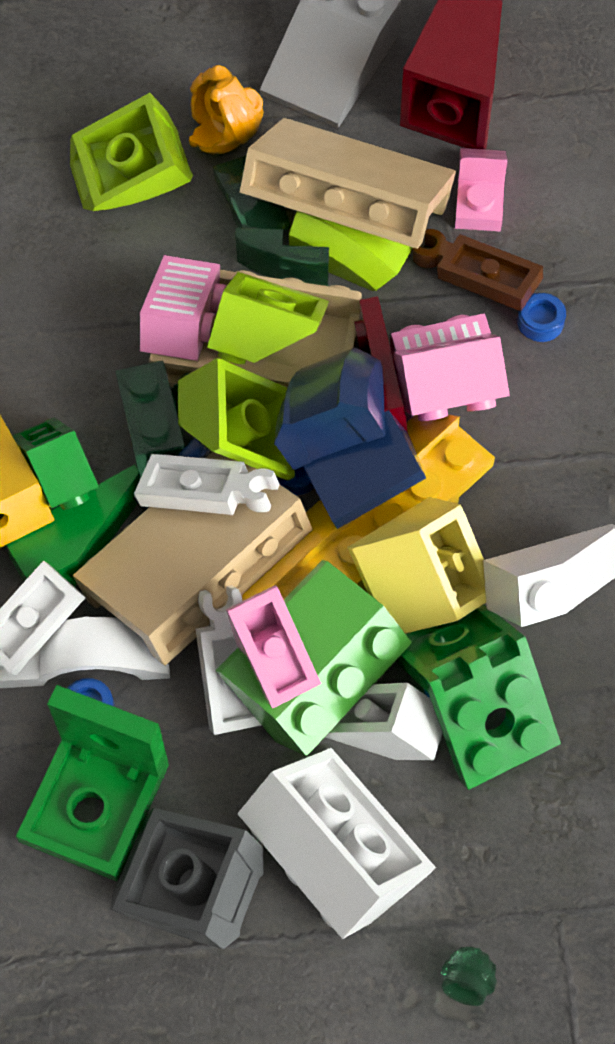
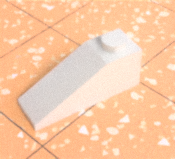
M609 524L483 560L487 609L521 627L566 614L615 578V525Z

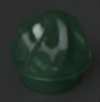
M471 946L459 948L444 962L441 970L444 978L442 983L444 993L451 999L464 1005H482L486 996L492 994L497 985L495 977L496 965L490 960L488 953L483 952L480 948Z

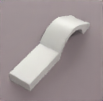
M82 617L65 620L16 676L2 668L0 671V688L44 686L47 680L60 674L93 669L121 671L135 675L141 680L169 679L170 668L169 664L164 666L154 658L142 637L118 618Z

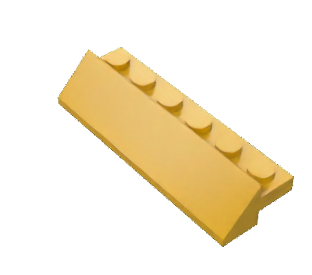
M448 414V416L436 420L419 421L418 415H414L407 422L408 434L427 478L339 529L333 524L320 499L306 512L313 530L242 595V601L272 586L278 587L284 600L322 560L331 563L363 590L367 591L347 547L428 497L458 504L459 497L493 467L495 457L459 427L460 416Z

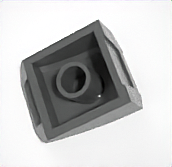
M152 808L140 828L116 882L110 910L175 935L225 949L240 937V928L258 880L264 875L263 846L244 829Z

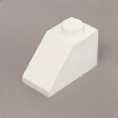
M409 683L373 684L325 737L394 760H434L443 732L429 697Z

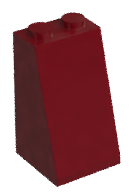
M503 0L437 1L403 68L401 127L462 148L486 150L494 93Z

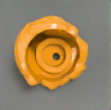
M222 65L208 68L204 73H200L190 87L192 94L190 105L193 119L201 125L190 136V146L199 147L201 151L214 155L228 153L240 144L248 142L258 131L263 117V100L260 94L250 87L243 88L237 77L232 76L230 71Z

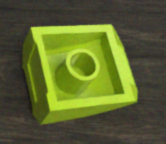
M151 93L142 96L71 136L70 168L83 209L99 211L131 205L172 191L191 181L193 174L186 159L178 135L179 132L166 109Z
M300 211L296 212L289 233L290 256L370 291H377L395 277L413 247Z

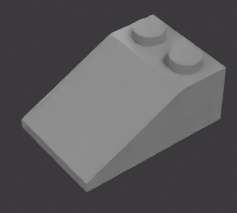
M300 0L262 83L260 96L338 129L399 36L401 0Z

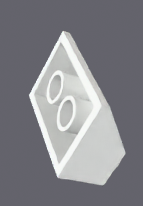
M332 748L272 771L238 812L239 817L250 828L253 837L265 846L285 870L289 880L301 889L320 912L324 922L332 927L342 939L371 924L436 868Z

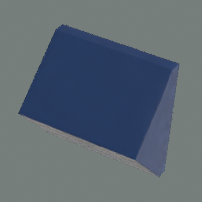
M390 410L385 412L386 436L351 446L316 459L304 466L337 529L427 478L410 436Z

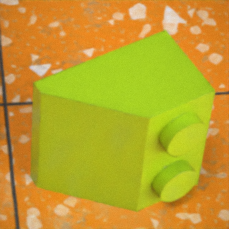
M237 272L223 291L207 348L218 351L217 355L221 359L231 363L245 364L246 360L255 363L315 333L327 310L329 301Z
M220 358L212 360L178 380V425L212 452L244 462L246 465L256 469H270L274 471L277 477L287 481L295 477V469H292L274 444L277 416L287 387Z

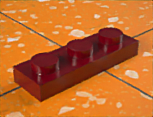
M379 297L361 299L359 301L363 319L354 321L359 348H369L370 355L381 361L383 367L385 412L390 410L408 433L404 405Z

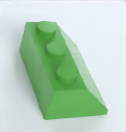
M322 560L284 599V603L319 677L320 685L272 708L262 692L246 655L239 648L215 670L276 743L305 756L320 743L412 643L380 602L326 560Z

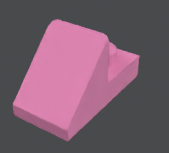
M460 148L455 229L501 232L504 182L507 168L506 151Z
M272 586L226 609L236 644L246 655L262 692L272 708L321 684L277 586Z

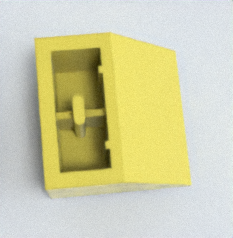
M428 497L347 547L367 593L387 609L405 634L458 621L486 603L484 558L460 504Z

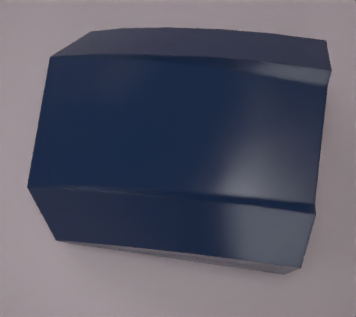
M355 347L303 367L295 373L289 383L278 412L274 444L293 470L351 446L386 436L383 367L381 361Z

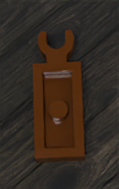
M426 229L424 235L425 245L432 248L424 249L419 246L418 249H412L413 261L418 266L424 268L437 266L438 279L519 311L523 310L543 279L542 265L459 234L454 243L446 241L444 234L440 231Z

